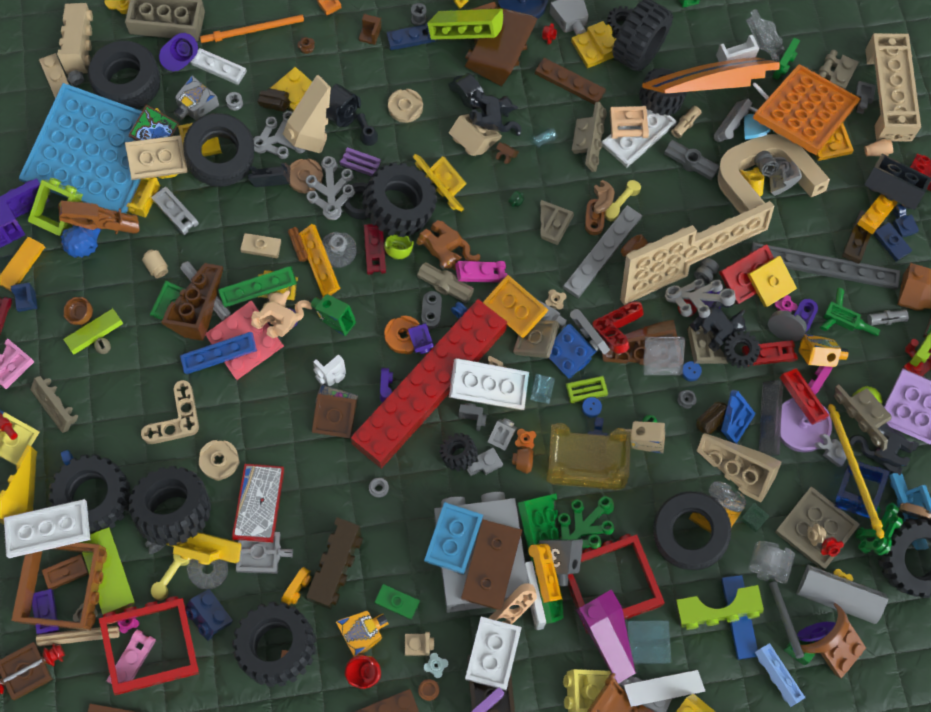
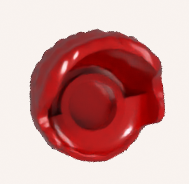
M354 656L345 667L347 682L360 689L374 686L381 678L380 665L372 656Z

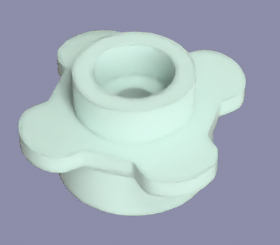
M432 653L430 660L424 665V670L434 674L436 678H440L444 668L448 666V661L438 657L437 653Z

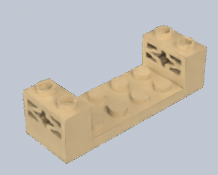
M874 33L865 50L867 64H875L881 115L875 124L876 141L890 139L891 141L912 142L921 128L909 34Z

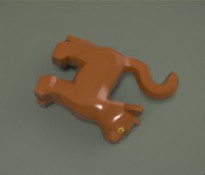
M439 220L433 223L431 227L434 232L440 234L438 237L425 229L420 233L416 242L418 245H425L430 253L439 259L442 269L452 268L456 270L455 264L462 257L451 251L458 247L463 248V256L467 261L477 262L481 258L480 254L470 255V246L462 239L458 231L453 230L443 221Z

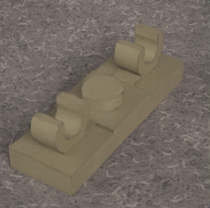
M41 376L34 378L30 390L61 432L68 431L70 425L77 421L78 415H69L73 410L72 407L64 409L61 399L54 394L57 387H48L51 383L50 378L45 380Z

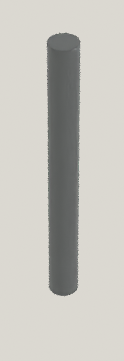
M771 582L769 586L797 659L804 657V653L777 582Z

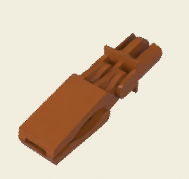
M61 201L59 203V221L91 230L96 228L115 230V234L118 231L133 234L139 232L138 216L121 213V208L117 212L99 207L93 203Z

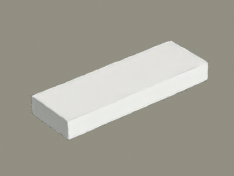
M199 48L197 55L191 61L193 66L236 85H239L247 72L246 68Z

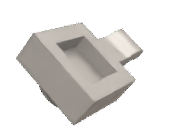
M492 448L476 457L477 462L472 463L471 467L467 466V471L470 477L482 470L487 475L501 468L503 463L495 449Z

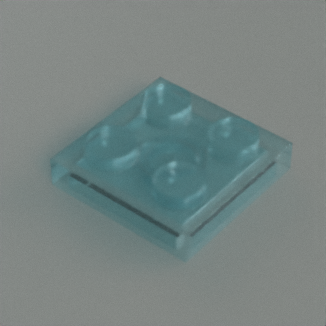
M669 621L627 622V634L634 664L671 663Z

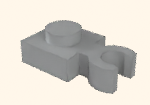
M820 434L819 437L824 440V444L816 442L814 444L815 447L824 449V457L836 466H842L847 458L841 442L837 439L831 441L827 434Z

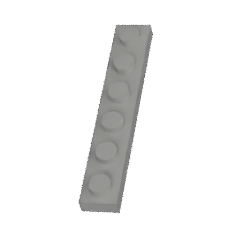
M627 205L568 279L563 289L579 299L641 220L642 215Z

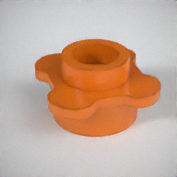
M519 429L515 445L521 448L530 447L533 449V440L536 438V433Z

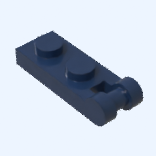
M427 23L425 25L387 32L390 51L432 43L438 40H431Z

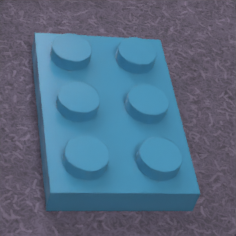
M444 502L424 562L464 575L483 515Z

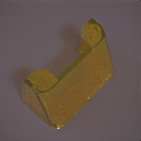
M552 424L547 482L557 485L613 490L625 488L630 471L631 431L615 429L609 436L570 433V428L566 424Z

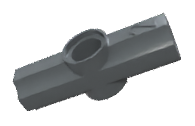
M674 140L669 143L664 153L666 156L681 163L686 171H695L709 180L714 178L720 167L701 156L700 151L697 149H688Z

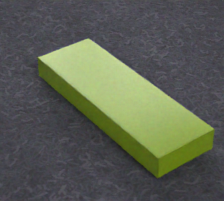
M112 308L63 340L74 355L95 342L98 338L121 326L123 322Z

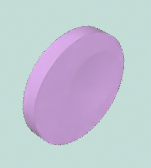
M791 398L782 404L776 413L775 431L780 441L788 448L797 452H812L818 449L814 445L816 442L824 444V440L819 437L820 434H827L830 437L832 420L829 414V417L825 420L811 425L794 398Z

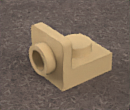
M425 632V634H405V656H430V650H434V637L430 638V632Z

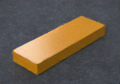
M27 237L0 274V286L11 291V286L18 285L45 249V246Z

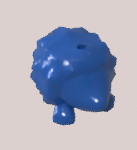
M75 225L64 230L61 235L63 250L74 258L89 256L98 247L97 239L101 229L91 230Z

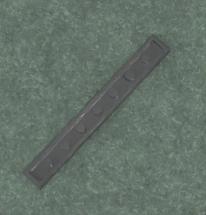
M753 242L751 252L765 244ZM768 245L773 257L781 256L787 269L895 290L899 287L900 270L864 263L857 264L853 261Z

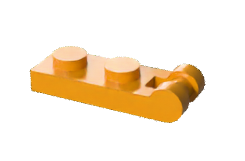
M548 544L531 545L528 551L529 555L534 559L543 602L561 600L562 596L550 546Z

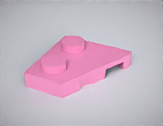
M9 339L4 343L6 345L4 353L0 354V385L5 389L34 363L26 353Z

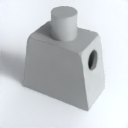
M557 0L551 2L550 15L563 32L567 33L574 30L576 35L586 32L584 26L588 22V12L584 0Z

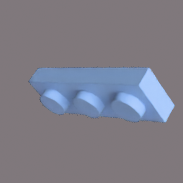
M770 643L755 652L760 664L765 667L771 681L776 684L783 699L788 702L790 707L805 698Z

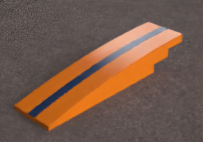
M757 57L721 61L678 71L643 83L642 87L661 93L751 86V79L765 78V71L779 70L780 62Z

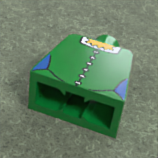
M328 294L322 299L315 297L311 302V307L316 310L320 320L343 336H346L356 323L350 305Z

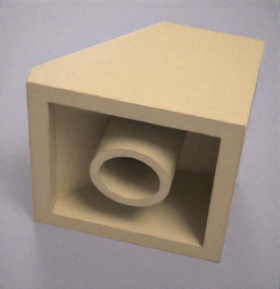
M469 114L460 115L449 131L453 140L465 147L466 152L473 156L483 154L502 137L496 130H488L485 127L473 124L469 120Z

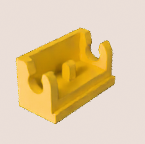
M157 178L141 179L132 202L126 205L128 207L127 212L147 217L153 204L151 197L160 189Z

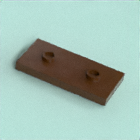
M482 519L461 600L502 610L522 533L521 529Z

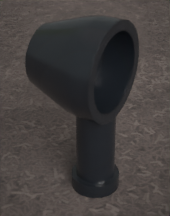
M360 113L356 116L362 128L360 140L364 145H374L378 141V133L372 126H368L365 114Z

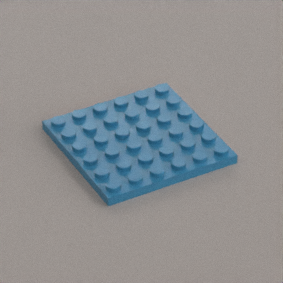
M63 83L22 169L19 180L26 183L37 178L39 183H41V180L55 178L60 180L64 186L70 185L77 188V191L83 194L81 199L83 203L97 204L99 207L117 212L121 208V213H127L128 207L126 205L132 202L141 179L131 180L125 142L135 141L128 136L142 111ZM50 189V192L69 198L59 192Z

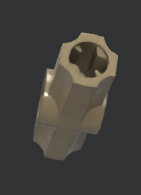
M426 262L422 264L417 274L418 278L433 285L439 293L443 295L449 294L464 303L470 300L474 292V288L458 281L457 277L450 271H441Z

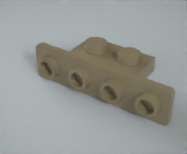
M595 102L593 117L577 119L572 145L574 154L587 152L585 164L592 172H596L597 165L599 164L604 120L607 116L606 109L600 102Z
M837 385L834 395L836 401L846 408L851 418L856 419L860 429L869 434L875 446H879L883 451L887 449L888 440L878 427L891 420L892 416L867 388L850 397L840 385Z

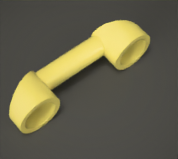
M635 180L627 182L626 190L605 211V218L608 221H615L617 219L620 207L629 196H636L640 193L641 185Z
M174 554V561L160 582L152 585V597L158 601L164 600L169 593L166 586L180 566L188 565L191 560L182 559L180 555Z

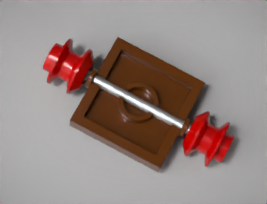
M32 642L1 659L0 674L2 678H0V694L4 693V686H6L11 699L15 701L53 680L46 664L55 666V661L58 659L63 662L65 652L61 645L52 643V649L50 650L45 647L42 656L37 644Z

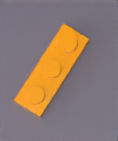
M881 194L857 224L873 235L898 202L889 200Z

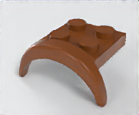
M834 603L833 605L838 611V618L834 628L823 639L809 645L800 646L805 653H821L835 676L842 679L854 662L862 655L866 647L850 624L844 610Z
M611 673L607 677L605 686L587 711L655 712L643 705L631 707L627 693L615 680V673Z

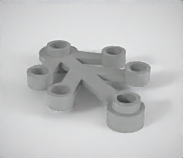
M291 111L283 113V121L275 136L269 137L272 129L277 127L276 119L274 117L266 119V127L261 136L253 138L255 152L261 154L268 151L278 155L281 159H286L289 155L288 149L284 146L294 149L297 153L305 152V149L294 147L283 135L288 121L286 117L292 115ZM279 143L284 146L277 148L272 144Z
M327 156L322 160V167L326 172L327 187L318 182L314 175H309L306 178V183L308 187L315 188L327 196L328 203L320 199L316 191L308 192L307 199L310 203L322 208L323 214L327 219L337 220L342 213L341 206L349 197L355 194L353 186L350 184L346 185L348 181L353 179L354 175L350 169H344L341 173L342 178L334 185L333 172L337 169V163L333 157ZM343 188V194L336 200L335 196Z
M697 279L683 288L671 286L666 290L665 294L666 300L676 303L680 307L681 315L685 317L690 316L693 311L691 305L686 304L683 299L691 300L698 309L701 318H706L710 315L709 307L704 305L701 300L719 301L725 306L733 305L736 300L734 290H722L723 286L720 280H714L705 286L702 279ZM710 291L720 292L719 294H708Z

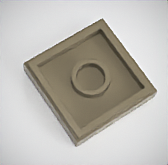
M540 320L524 338L518 335L513 353L520 356L550 358L560 324L558 321Z

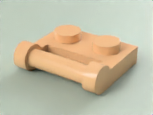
M646 106L610 107L612 139H618V137L648 138ZM618 126H641L642 129L618 130Z

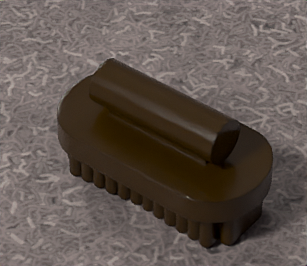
M268 88L267 91H261L257 101L263 108L285 112L291 104V101L288 99V92Z
M720 401L713 404L696 420L697 429L702 433L712 434L724 422L727 405Z

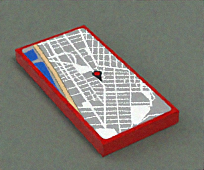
M244 465L232 535L233 540L273 543L285 471L284 467Z

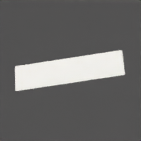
M698 670L624 685L631 707L705 692Z

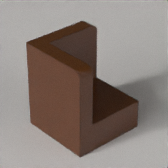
M364 14L362 18L363 28L359 41L376 45L381 31V18Z

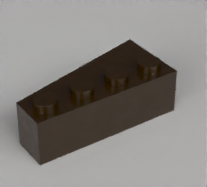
M336 517L334 523L337 529L335 533L330 534L327 541V548L329 550L322 554L319 564L321 570L316 571L306 597L309 602L330 610L332 605L336 606L339 600L340 586L344 587L348 577L346 571L348 567L351 568L356 557L353 556L356 548H360L363 541L359 525Z

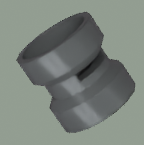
M762 151L755 156L754 163L760 168L764 176L773 175L778 170L779 164L773 159L769 151Z
M704 258L700 263L701 267L697 268L694 272V276L696 279H702L704 284H709L713 279V274H716L719 270V265L710 258Z

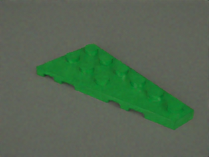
M557 493L518 503L519 515L522 519L528 550L531 545H539V540L559 539V531L555 527V518H558V511L554 510V501L557 500ZM530 556L531 561L533 562L534 571H535L536 567H535L534 559H533V557ZM536 575L537 584H538L539 593H540L539 580H538V576ZM540 593L546 624L564 619L563 599L544 603Z

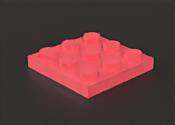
M252 300L206 333V337L211 344L248 332L253 333L257 351L224 362L237 380L284 347L278 337L271 338L267 335V329L270 327L268 323L260 329L251 325L253 312H260Z

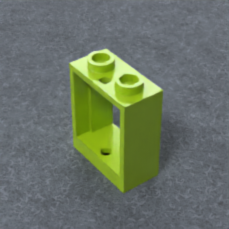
M58 179L41 180L28 222L61 236L63 231L72 228L73 224L63 221L59 223L42 215L50 189L69 197L67 201L81 202L83 194L78 192L77 188L73 186L62 185Z

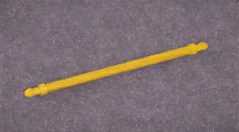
M829 404L828 411L830 412L831 420L872 522V528L876 530V535L879 538H884L882 522L878 518L841 423L839 412L836 411V407L833 404Z

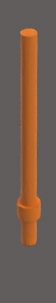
M302 14L222 32L218 30L214 31L213 34L200 36L201 43L223 41L222 39L304 22V17Z

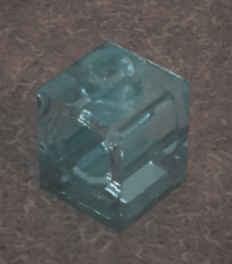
M536 374L530 400L549 404L555 378Z

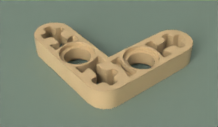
M178 381L174 386L178 418L145 426L141 431V436L146 443L156 444L192 436L198 432L199 422L194 394L188 381ZM185 386L186 388L185 395L187 397L184 399L180 391L182 389L181 387ZM184 404H191L192 408L189 412L184 413L181 411V407ZM189 417H190V421H191V423H192V425H193V426L191 427V430H188L187 427H186V426H188V422H187V419H186V418H189ZM168 426L175 427V432L171 435L165 433V429ZM159 428H161V433L163 435L161 437L159 435ZM152 430L153 433L156 434H153V438L149 439V437L146 435H148L149 431Z

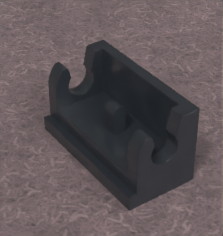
M281 163L282 167L256 169L255 166H250L252 174H248V179L254 187L290 184L291 168L287 163Z

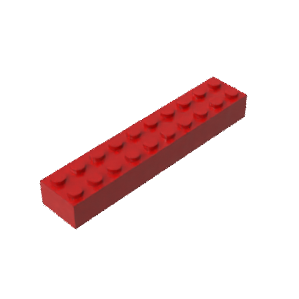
M478 299L351 437L352 445L382 469L449 395L454 359L478 362L507 329V321Z

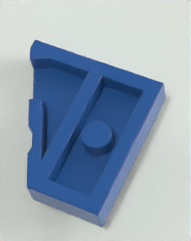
M732 390L730 393L721 430L726 438L737 444L756 414L737 390Z

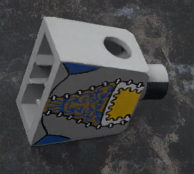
M191 76L175 97L179 108L174 111V114L179 120H182L187 115L194 120H198L219 106L217 96Z

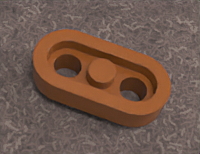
M599 199L590 200L586 207L585 230L590 235H598L603 231L605 211L598 214L592 211Z

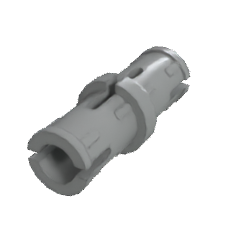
M886 310L884 313L868 314L867 321L871 326L879 324L891 325L895 322H907L909 316L907 310L893 312Z

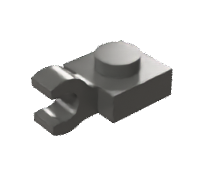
M862 81L857 83L855 96L861 99L856 113L863 114L868 103L873 102L876 85Z

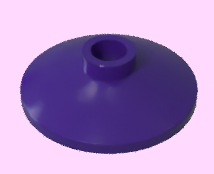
M820 622L807 626L798 632L797 637L800 641L817 642L828 635L836 623Z

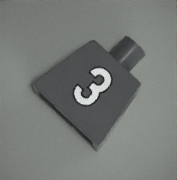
M539 540V545L548 544L550 546L559 586H568V574L579 573L583 540Z

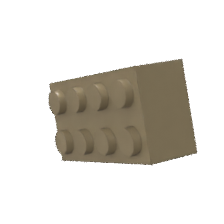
M130 0L125 23L129 34L173 38L179 33H187L193 36L196 41H199L205 10L202 0Z

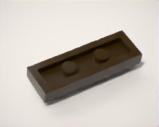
M862 210L857 215L842 257L857 264L861 262L871 237V233L857 224L866 213Z

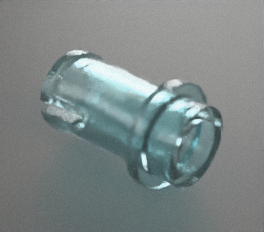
M546 128L545 132L534 136L533 140L535 145L540 147L549 141H555L557 134L553 128Z

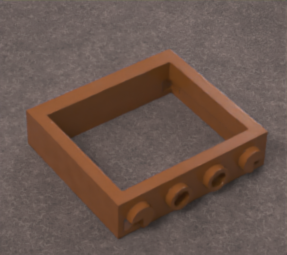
M74 543L52 548L56 550L93 553L80 622L29 617L42 551L26 554L11 621L22 624L91 631L96 618L94 613L95 606L99 602V585L103 581V563L107 559L106 548L98 544Z

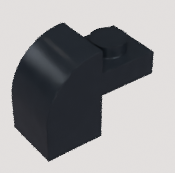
M470 73L457 76L448 84L451 91L460 95L464 106L470 109L477 108L469 105V97L475 90H480L481 94L485 95L478 81Z

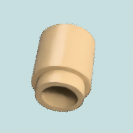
M149 250L144 254L142 261L152 276L158 279L168 273V265L159 251Z

